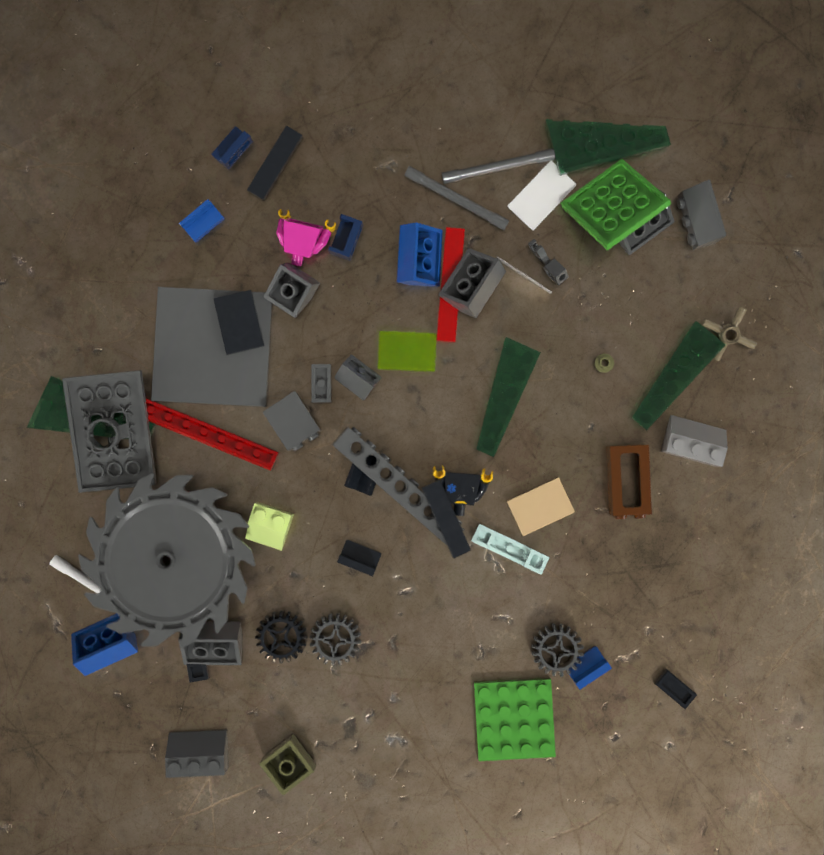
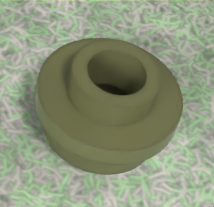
M604 353L596 357L595 367L599 372L606 373L612 370L614 366L612 356ZM603 359L607 360V366L602 365Z

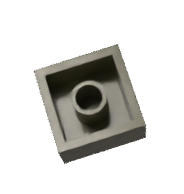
M294 734L263 756L259 763L282 795H285L311 775L316 767V763Z

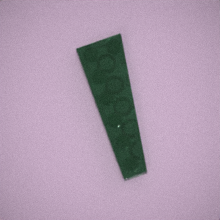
M695 321L632 419L647 431L721 352L726 344Z
M508 337L505 338L476 450L492 457L495 456L541 352Z

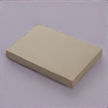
M559 477L506 501L522 536L575 512Z

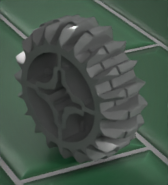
M329 613V620L322 616L321 620L323 623L317 620L315 624L318 628L312 627L311 631L315 634L309 636L311 640H315L310 643V647L316 646L312 653H320L317 657L318 660L325 657L324 664H327L328 659L331 660V666L335 665V660H338L339 665H342V659L348 663L350 661L349 656L352 658L356 656L353 651H359L360 649L355 644H361L362 640L356 638L361 636V632H354L359 626H351L354 620L350 619L347 622V615H344L343 619H339L340 613H337L334 619L333 614ZM334 624L332 633L320 635L325 627ZM340 625L348 630L351 638L340 632ZM336 633L340 640H338L334 648L335 643L331 639ZM321 641L330 645L331 653L323 648ZM351 644L346 651L337 654L340 645Z
M552 624L553 630H549L548 626H545V634L541 630L538 631L539 635L542 636L541 638L534 636V640L538 644L533 643L531 645L532 648L537 649L531 652L532 656H538L534 659V662H541L538 666L540 670L546 667L545 674L552 670L553 677L556 676V671H559L560 677H563L564 670L570 675L571 671L569 668L572 667L574 670H577L574 663H582L577 658V656H584L583 652L578 651L584 648L583 644H577L582 639L580 637L574 638L577 635L576 631H572L569 634L570 626H567L565 631L563 630V624L559 625V629H556V625ZM557 635L554 643L543 644L547 638ZM563 636L571 640L573 650L563 646ZM559 643L561 650L564 651H562L560 654H557L556 658L555 651L552 649L555 646H558ZM542 650L553 655L552 664L543 658ZM571 655V658L566 663L558 665L562 657Z

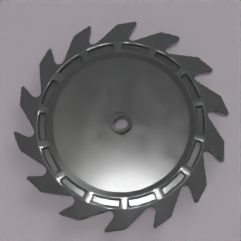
M151 473L138 480L125 503L120 500L119 488L113 491L106 500L105 526L103 528L97 525L93 517H89L86 534L94 551L95 559L90 560L82 554H79L78 557L82 572L100 587V593L86 592L84 595L94 607L119 614V621L108 624L107 628L120 634L144 629L148 630L149 636L140 644L141 647L158 646L175 632L180 631L183 634L179 647L181 649L196 641L208 618L214 620L215 633L221 630L228 621L230 593H235L241 603H245L248 587L240 570L239 561L244 560L252 566L256 564L252 549L233 533L235 527L249 528L247 522L238 513L214 506V501L227 496L226 493L213 487L187 492L185 485L193 478V475H176L157 490H154L151 485L155 473ZM165 555L171 558L170 565H166L163 562Z

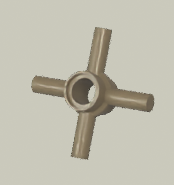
M740 306L732 322L722 326L706 318L703 320L702 326L717 332L721 340L712 357L713 359L719 361L728 344L738 342L751 349L756 347L757 342L742 336L738 328L747 309ZM732 329L733 335L730 338H726V332Z

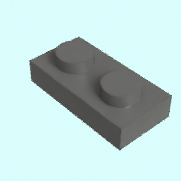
M311 364L312 403H331V364Z

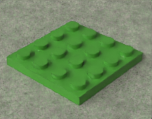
M623 159L561 202L562 208L607 251L671 205L670 199Z
M551 678L474 682L479 761L556 757Z

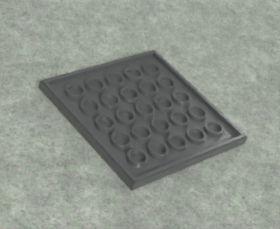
M158 287L151 401L267 407L272 303L264 298L266 292H252L265 346L226 355L214 298L243 291Z

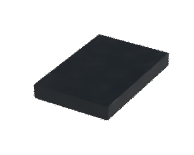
M251 290L214 298L226 355L265 346Z

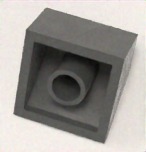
M289 262L280 264L264 298L295 318L312 299L320 282Z

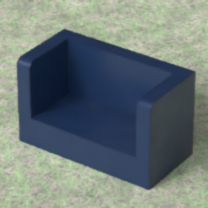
M341 214L340 224L332 246L328 248L329 254L351 261L363 228V222Z

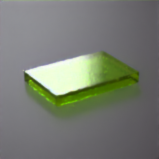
M379 331L378 370L435 372L437 333Z

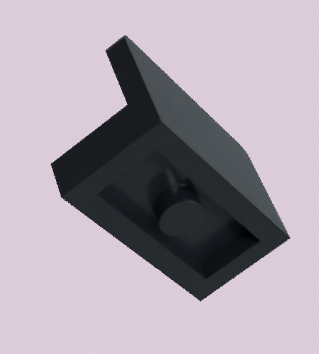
M368 455L365 460L366 464L373 465L375 457ZM352 463L344 486L372 496L376 483Z
M346 540L337 563L373 577L381 553Z

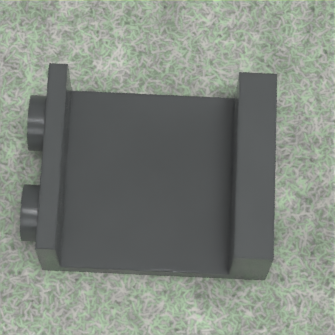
M296 391L263 411V414L287 451L293 449L295 452L304 446L302 443L307 439L312 441L320 436L318 432L321 431V428L318 427Z

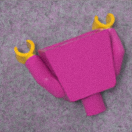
M282 209L278 211L280 219L278 220L276 235L280 245L284 247V252L293 254L291 264L296 266H302L304 257L310 258L313 254H318L326 246L331 232L336 228V222L333 227L327 226L329 219L325 221V229H323L321 225L292 219L289 210H287L285 216H282Z

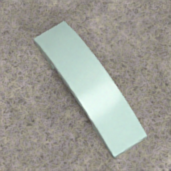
M481 524L478 525L471 540L542 575L550 558Z

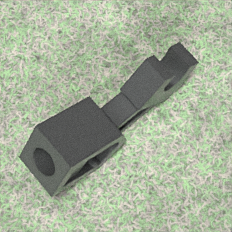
M535 239L528 243L532 253L544 265L543 269L557 285H560L569 277L567 270L555 258L550 260L541 245L539 246Z

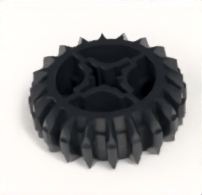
M283 610L279 612V616L276 611L272 612V618L266 615V621H260L262 627H257L256 629L257 632L261 633L255 636V639L261 640L256 646H263L260 653L262 654L266 651V659L270 655L273 656L272 662L279 658V662L283 663L284 657L287 662H290L291 656L296 659L298 657L297 652L302 653L304 651L302 647L307 645V642L302 640L308 638L307 634H302L307 628H300L303 620L297 623L295 620L298 618V615H295L292 619L290 618V611L287 612L286 616H284ZM276 622L288 623L284 628L271 626V624ZM292 627L297 635L296 643L293 642V638L289 634ZM267 630L274 639L272 646H270L267 640ZM287 630V632L284 634V639H282V641L280 640L277 644L276 642L278 641L279 634ZM280 645L292 648L288 651L276 650Z

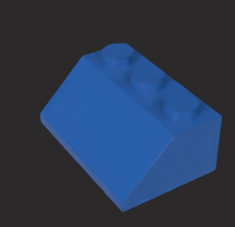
M417 222L400 225L398 283L414 286H440L443 230Z
M116 613L71 634L73 665L84 676L138 652L137 638L134 631L120 634L107 628L108 624L119 621V614Z

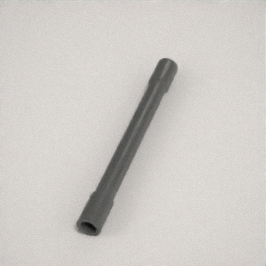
M551 148L506 160L441 173L442 180L446 184L482 174L555 160L554 149Z
M411 166L408 167L404 175L486 219L489 223L502 230H505L510 221L427 177L424 173Z

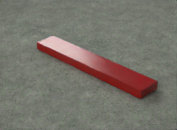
M446 227L441 290L463 257L465 229ZM441 297L436 341L455 343L458 309Z

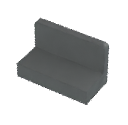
M351 354L341 365L334 378L359 398L365 400L382 377Z

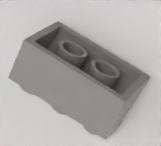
M670 415L661 452L715 467H723L728 449L727 430Z

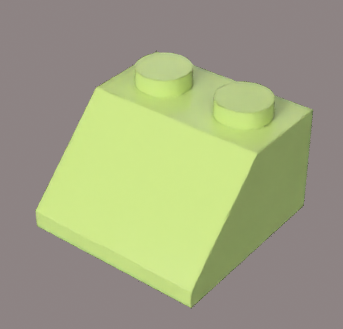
M259 502L254 503L245 539L282 551L294 514Z

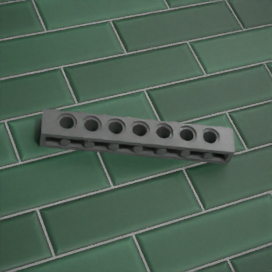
M346 427L331 445L446 544L433 513L428 516L424 515V509L429 504L424 493L418 489L420 485L412 478L408 480L404 477L405 472L397 465L394 468L389 463L391 459L383 452L379 455L375 451L376 446L372 442L362 440L360 438L362 434L356 428L352 427L350 429ZM354 442H359L361 445V449L357 453L351 451V445ZM368 455H374L375 462L373 465L366 464L365 460ZM383 468H388L390 471L389 476L386 478L380 476V471ZM402 480L404 487L402 490L397 491L395 483ZM417 493L418 500L415 503H410V495Z

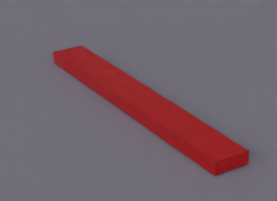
M146 398L149 422L271 471L279 452Z

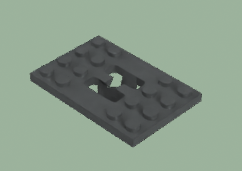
M142 370L62 378L79 493L116 488H132L136 486L139 479L155 473ZM124 413L126 423L119 425L114 419V414ZM92 415H100L102 417L93 423L91 421ZM100 421L105 422L106 426H112L116 433L115 437H107L108 444L105 446L96 441L93 435V429ZM121 439H129L128 448H120L118 446ZM156 473L152 485L157 484Z

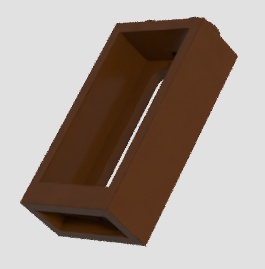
M649 445L607 446L609 515L615 516V519H627V515H634L636 519L646 518V515L652 514ZM623 453H637L639 455L641 505L639 507H624L622 504L620 456Z

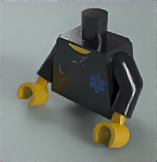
M443 465L441 471H436L435 466L433 467L435 481L438 479L441 481L450 504H454L456 516H465L466 505H474L479 502L487 492L489 483L493 479V471H491L490 475L484 474L485 469H482V474L478 475L445 472Z

